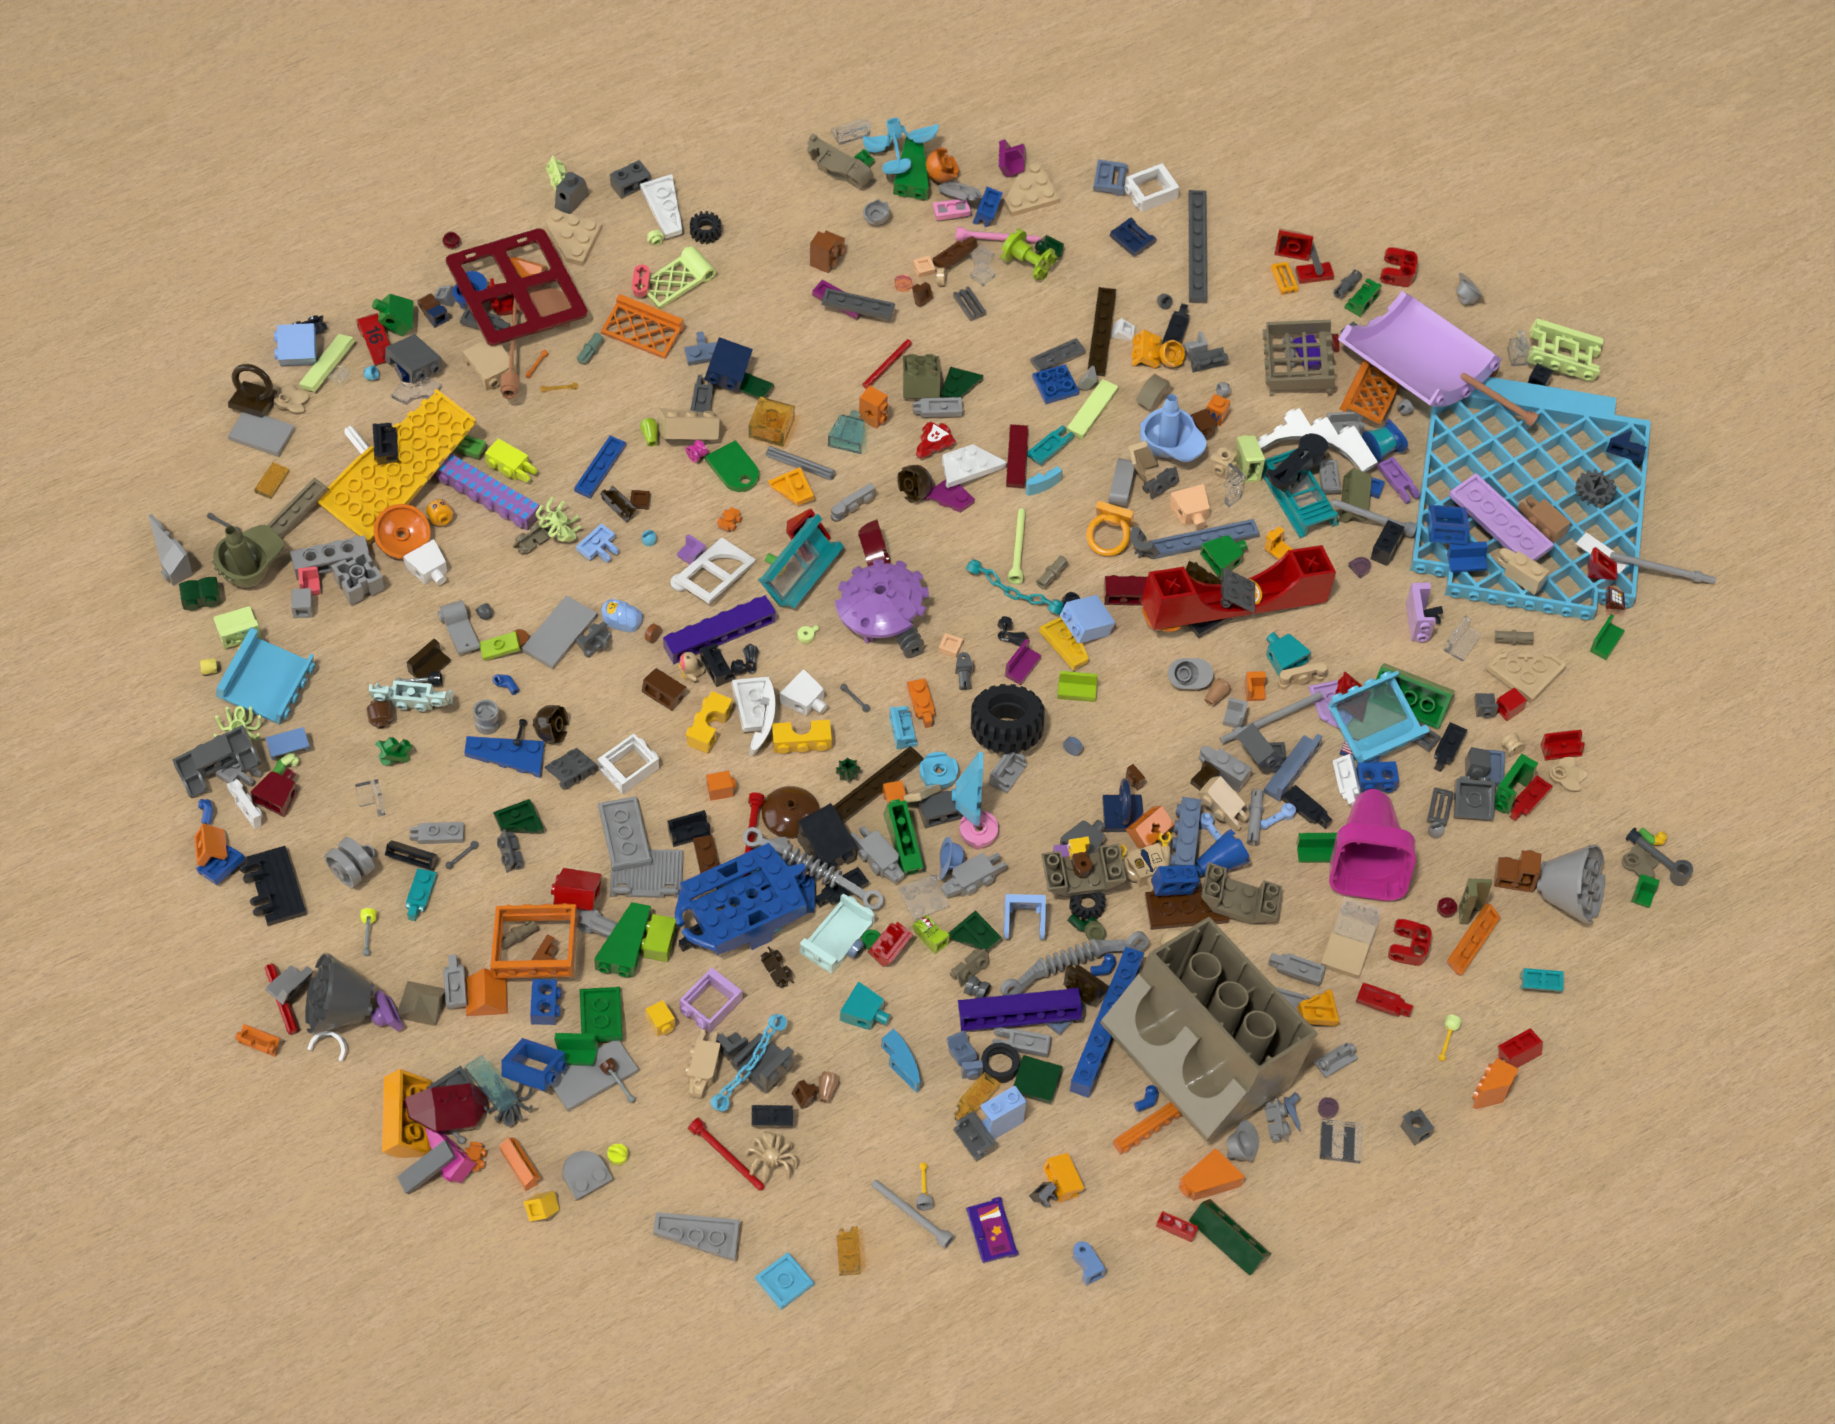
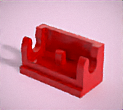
M1582 730L1544 734L1540 745L1545 761L1565 757H1581L1585 747V742H1581Z
M899 922L896 924L890 923L867 953L884 967L893 961L913 936V933L909 932Z
M1530 1028L1498 1045V1058L1518 1068L1542 1055L1543 1041Z

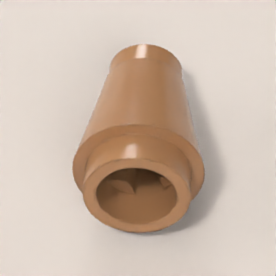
M1222 678L1214 680L1204 701L1208 705L1214 706L1229 693V683Z
M823 1071L822 1075L819 1076L818 1101L830 1103V1099L839 1082L837 1074Z

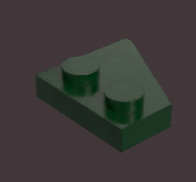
M950 367L940 398L961 397L963 399V396L970 393L978 382L981 383L983 381L984 375Z
M976 910L948 933L950 940L975 949H985L987 953L1002 941V937Z

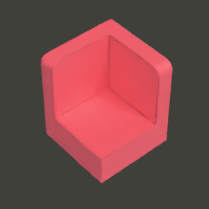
M316 566L298 568L300 589L311 588L312 595H320L318 568Z

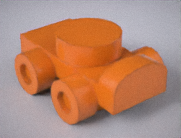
M730 507L729 510L725 509L722 514L724 517H719L717 520L718 527L727 532L729 529L734 531L737 526L734 522L740 523L742 520V516H739L741 511Z
M470 1142L469 1148L465 1147V1154L476 1163L471 1171L479 1172V1168L484 1169L485 1160H481V1157H486V1149H482L483 1144L481 1142Z

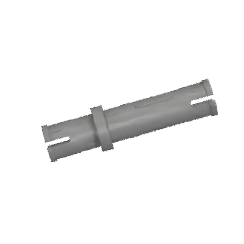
M1256 789L1251 790V804L1248 806L1250 815L1247 844L1253 846V841H1255V846L1259 844L1261 813L1264 810L1262 805L1264 791L1261 789H1257V793H1255Z

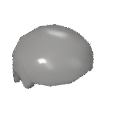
M879 199L869 202L863 211L866 222L873 226H878L888 221L890 216L888 203H884Z

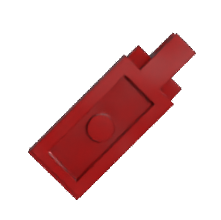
M1537 775L1515 798L1513 803L1514 809L1509 817L1517 821L1522 814L1525 816L1528 813L1530 814L1552 790L1553 786Z
M1362 983L1356 1002L1393 1016L1402 1015L1410 1018L1413 1010V1005L1405 1003L1401 995L1367 983Z

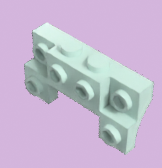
M393 680L392 687L380 686V683H376L375 686L373 684L369 685V693L374 700H391L394 707L401 710L414 708L417 711L424 712L432 710L433 706L440 707L453 704V690L448 692L434 691L432 684Z

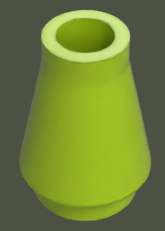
M654 418L643 419L640 429L647 445L650 447L656 446L658 444V423L655 422Z

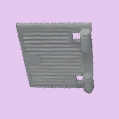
M649 850L652 864L613 871L611 866L610 896L617 897V894H626L627 897L664 898V895H674V898H678L680 883L682 882L683 850Z

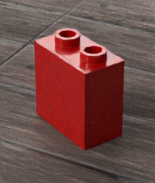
M563 868L561 873L556 875L555 883L552 884L551 895H554L553 905H562L564 903L576 904L578 909L593 911L600 895L602 874Z

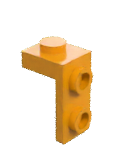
M1280 526L1274 531L1268 532L1265 537L1266 543L1264 548L1277 560L1282 558L1288 550H1293L1282 541L1285 530Z

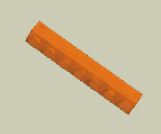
M1170 1102L1115 1138L1113 1146L1120 1154L1127 1153L1131 1147L1139 1145L1143 1139H1148L1152 1133H1157L1161 1130V1127L1168 1126L1172 1120L1178 1119L1182 1114Z

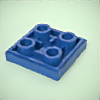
M1066 364L1032 373V378L1045 405L1079 395V390Z

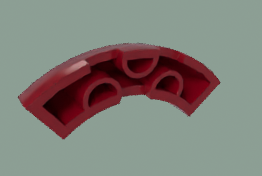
M878 519L862 526L858 536L867 565H873V561L877 559L884 560V564H891L888 552L884 553L887 549Z

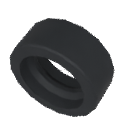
M1002 1042L993 1043L983 1051L981 1057L983 1075L989 1081L998 1084L1007 1083L1017 1075L1020 1063L1019 1054L1011 1045ZM995 1054L1006 1055L1012 1060V1066L1006 1072L994 1071L988 1065L989 1058Z

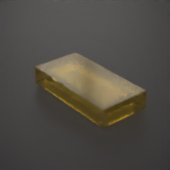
M272 462L255 487V493L272 499L289 474V468Z

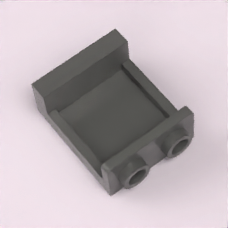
M416 334L386 347L385 361L389 365L395 362L409 373L411 384L422 381L441 371V357Z

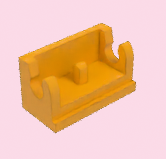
M1064 1153L1047 1159L1043 1170L1048 1181L1053 1182L1056 1186L1054 1193L1058 1197V1202L1062 1203L1063 1201L1078 1197V1192L1083 1191L1084 1186L1069 1154Z

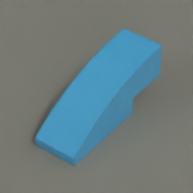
M892 1029L882 1038L881 1048L890 1056L889 1066L917 1093L920 1090V1078L914 1057L902 1037L895 1029Z

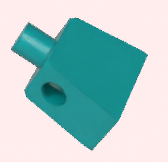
M1272 632L1267 636L1266 640L1270 644L1268 645L1266 656L1278 676H1280V672L1283 670L1301 667L1309 662L1311 651L1291 634H1286L1279 638L1275 632Z
M857 982L840 1011V1021L871 1030L876 1021L886 1026L891 1015L882 1011L884 1008V999L862 983Z

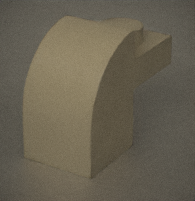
M1154 374L1143 385L1136 401L1150 410L1157 408L1163 396L1171 394L1174 387L1170 385L1168 380Z

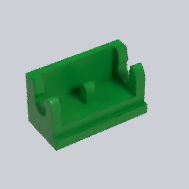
M1367 278L1365 280L1367 284L1363 283L1357 293L1352 298H1349L1344 308L1361 317L1379 297L1382 284Z

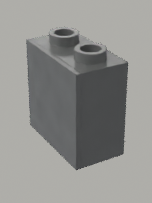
M1253 723L1236 735L1267 775L1281 767L1284 761Z

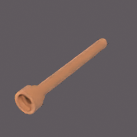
M1462 373L1460 375L1462 380L1521 416L1522 420L1525 421L1524 423L1531 427L1539 415L1534 411H1525L1468 374Z

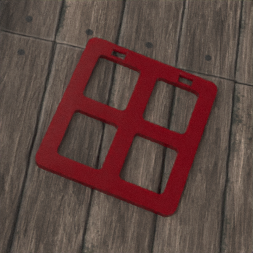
M537 228L456 252L446 257V265L488 345L496 346L584 319L588 314L581 296L544 229ZM522 238H527V240L518 243L517 241ZM536 243L551 269L521 278L514 268L507 251ZM475 253V256H472V257H469V258H466V256H465V255H469V254ZM486 257H493L506 283L475 291L462 265ZM551 282H558L571 308L542 317L539 315L527 290ZM508 295L514 296L526 322L495 330L482 304Z

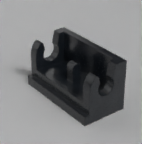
M374 423V457L378 465L399 462L396 427H392V423Z
M717 644L700 648V659L716 687L735 680L733 671L727 665Z
M705 810L667 820L668 833L673 847L691 843L693 838L711 835L710 824L707 823Z
M752 1105L751 1126L793 1127V1105Z

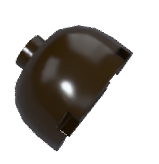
M908 465L901 468L902 471L898 472L897 483L900 492L904 491L907 495L904 498L909 502H917L927 497L932 489V476L927 469L921 465Z
M546 705L542 707L533 719V728L537 736L544 742L561 743L564 741L567 735V731H564L565 725H568L566 709L560 705Z

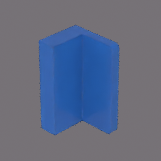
M1468 542L1467 545L1450 544L1447 551L1450 572L1487 570L1485 558L1488 548L1487 542Z

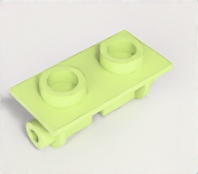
M552 156L550 162L547 163L546 170L549 173L551 185L556 193V187L565 178L566 170L563 162L555 160V157Z

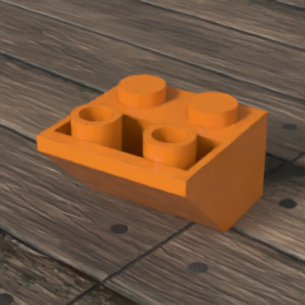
M1496 1058L1493 1064L1489 1063L1472 1097L1475 1100L1473 1108L1479 1109L1503 1103L1519 1069Z

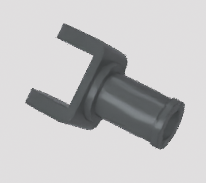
M966 652L958 655L955 674L959 676L960 690H964V685L966 690L971 689L970 673H972L973 665L970 655Z

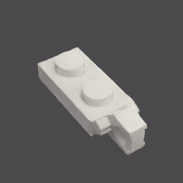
M1348 754L1333 760L1340 794L1352 806L1357 795L1361 794L1353 756Z
M237 779L227 783V789L234 797L236 805L254 830L261 827L262 813L258 807H254L250 795L244 793L243 784Z

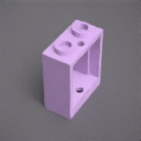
M711 968L679 1000L680 1011L685 1017H691L699 1028L706 1029L710 1033L742 1001V990L714 968ZM711 985L727 997L729 1001L709 1020L692 1007L691 1004Z

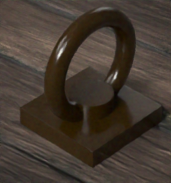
M252 364L238 365L232 372V382L237 391L228 401V408L262 418L274 402L277 390L273 389L270 377L261 368ZM250 371L257 374L264 381L265 387L243 381L241 384L239 380L240 373Z

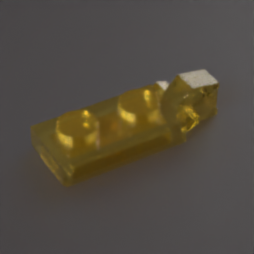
M984 1072L959 1099L957 1104L959 1109L955 1112L954 1119L958 1121L972 1111L976 1114L981 1109L980 1105L992 1097L1000 1088L1001 1083Z

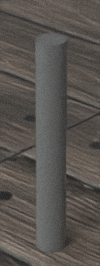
M1313 242L1310 255L1316 274L1321 275L1323 269Z

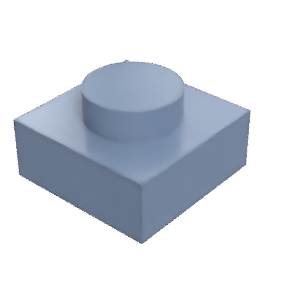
M982 1060L962 1062V1079L968 1078L972 1080L982 1076Z

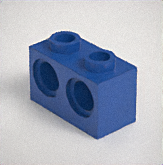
M1396 761L1357 764L1356 772L1361 789L1360 793L1369 789H1376L1385 793L1397 790L1399 777Z
M1195 865L1158 866L1151 878L1156 896L1193 894L1200 882Z
M532 979L531 1025H556V1017H560V1005H557V999H561V987H557V979ZM546 991L551 992V993L548 994V995L542 994L543 992H546ZM545 1009L550 1010V1011L547 1012V1013H542V1012H541L542 1010H545Z

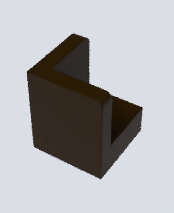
M1205 760L1202 763L1201 770L1191 779L1190 784L1200 791L1210 778L1219 776L1220 771Z

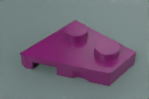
M946 479L932 488L929 495L924 498L927 501L930 499L937 501L939 505L949 507L960 513L975 503V499L960 484L947 488Z

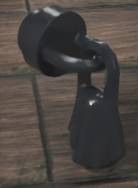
M1002 616L998 620L997 626L1002 629L998 633V639L1021 646L1025 639L1029 640L1026 632L1006 631L1011 630L1013 626L1010 617Z
M748 644L742 649L746 664H743L741 659L733 660L731 663V670L734 674L740 675L742 671L749 673L756 671V659L759 650L757 646Z

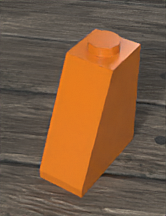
M1215 1148L1180 1179L1179 1188L1185 1197L1195 1201L1239 1188L1243 1185L1245 1176Z

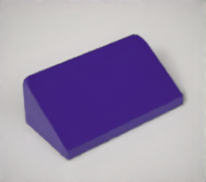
M1313 334L1307 335L1306 343H1317ZM1302 337L1293 339V343H1302ZM1296 348L1299 357H1303V348ZM1307 348V357H1321L1320 348ZM1321 361L1308 362V369L1319 370L1321 367Z

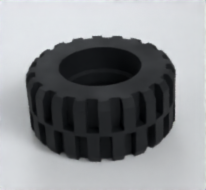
M1016 684L990 686L988 690L984 689L980 692L972 703L971 733L980 745L983 744L984 748L992 749L996 753L1004 752V754H1010V752H1015L1016 754L1020 753L1021 750L1026 751L1031 746L1037 744L1043 735L1044 705L1041 699L1033 691H1028L1026 687H1017ZM1011 717L1015 718L1016 720H1002L999 718Z

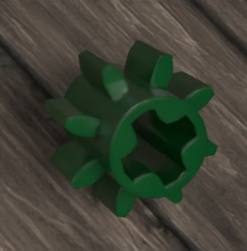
M848 757L843 761L839 760V767H836V774H840L839 780L843 779L848 783L853 779L857 780V773H860V766H856L857 760L853 761Z

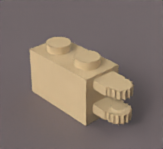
M1507 548L1500 549V556H1498L1497 562L1506 569L1504 575L1535 595L1545 584L1549 570L1520 551L1514 553Z
M1221 776L1210 778L1197 793L1202 803L1214 812V816L1222 822L1226 821L1232 829L1239 831L1241 828L1240 823L1234 818L1235 816L1243 823L1248 820V816L1242 810L1245 803Z

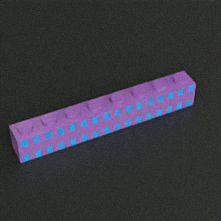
M452 454L433 474L441 483L448 484L458 493H463L472 501L481 503L486 509L493 510L500 517L512 521L519 528L522 527L528 531L538 519L536 511L540 507L539 504Z

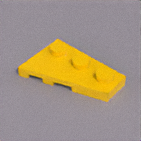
M1061 617L1040 626V634L1072 670L1088 663L1089 657L1083 643L1078 644Z

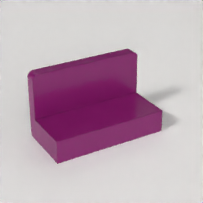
M1025 639L1006 664L1005 677L1019 685H1022L1042 656L1029 648L1030 640Z

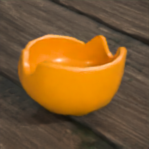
M1175 340L1167 341L1159 350V358L1165 366L1177 367L1183 363L1185 349L1181 343Z

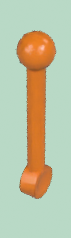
M546 350L541 351L540 357L532 368L526 372L525 377L530 378L532 376V372L543 357L548 355Z

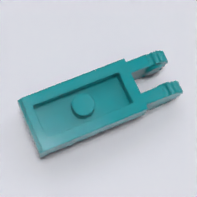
M1062 425L1028 451V456L1042 466L1074 439L1075 434L1070 432L1062 438L1061 436L1066 431V427Z

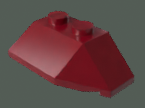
M471 1083L433 1087L405 1098L408 1118L433 1132L475 1128L485 1114L484 1106L489 1108L485 1089Z

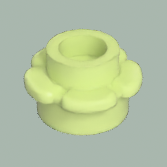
M653 230L648 233L647 241L654 246L660 245L664 239V234L660 230Z

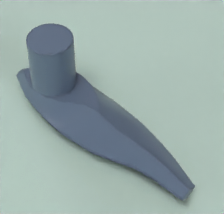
M1294 1092L1289 1098L1284 1097V1104L1298 1131H1301L1294 1105L1300 1099V1095Z

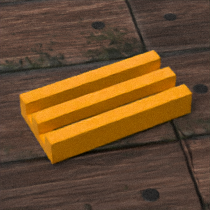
M1288 261L1272 264L1270 269L1280 294L1285 295V292L1291 294L1292 291L1294 293L1298 292L1299 288ZM1282 267L1285 268V271H1286V273H1287V276H1288V278H1289L1290 283H1291L1292 286H1289V283H1288V281H1287L1286 275H1285V273H1284Z

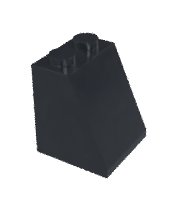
M831 803L798 821L797 841L809 857L811 855L814 856L813 861L821 859L820 866L826 862L828 863L827 870L834 866V871H836L839 866L844 863H850L855 859L857 847Z

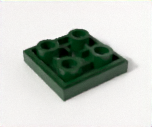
M1023 1055L1013 1086H1016L1023 1097L1051 1104L1062 1066Z

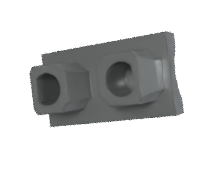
M607 623L592 624L589 627V634L587 636L580 635L576 639L584 656L589 658L599 648L606 650L609 647L607 641L612 635L607 628Z

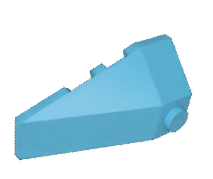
M978 752L956 781V788L952 789V801H955V809L975 826H979L981 809L979 807L983 782V752Z

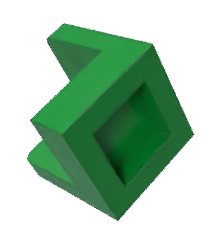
M1641 874L1631 902L1650 908L1660 880Z

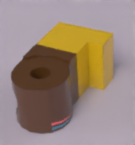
M1088 836L1070 839L1067 845L1073 871L1080 878L1087 877L1092 868V861L1087 856L1086 851L1090 846Z

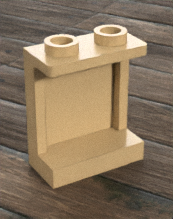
M483 340L462 351L463 362L467 367L471 366L483 381L486 391L501 384L502 374L509 372L510 356L501 344L491 346ZM513 361L512 372L517 374L516 364Z

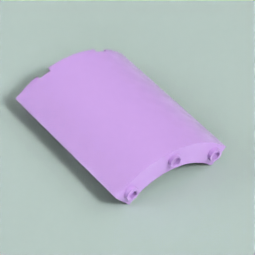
M1403 291L1387 308L1388 312L1384 316L1376 317L1364 327L1362 325L1353 326L1347 324L1338 338L1343 344L1427 404L1434 407H1443L1456 403L1463 398H1467L1476 389L1460 378L1462 373H1466L1483 383L1493 371L1498 369L1502 360L1492 351Z

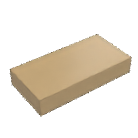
M940 784L923 786L903 797L907 803L921 801L940 792L941 787Z

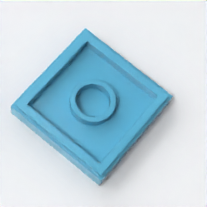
M788 1252L755 1276L757 1283L780 1310L814 1286L811 1278Z

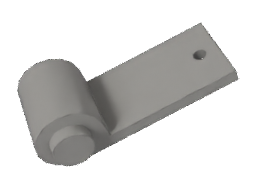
M459 600L440 606V611H437L440 622L444 621L458 655L479 649L480 645L468 620L463 601Z

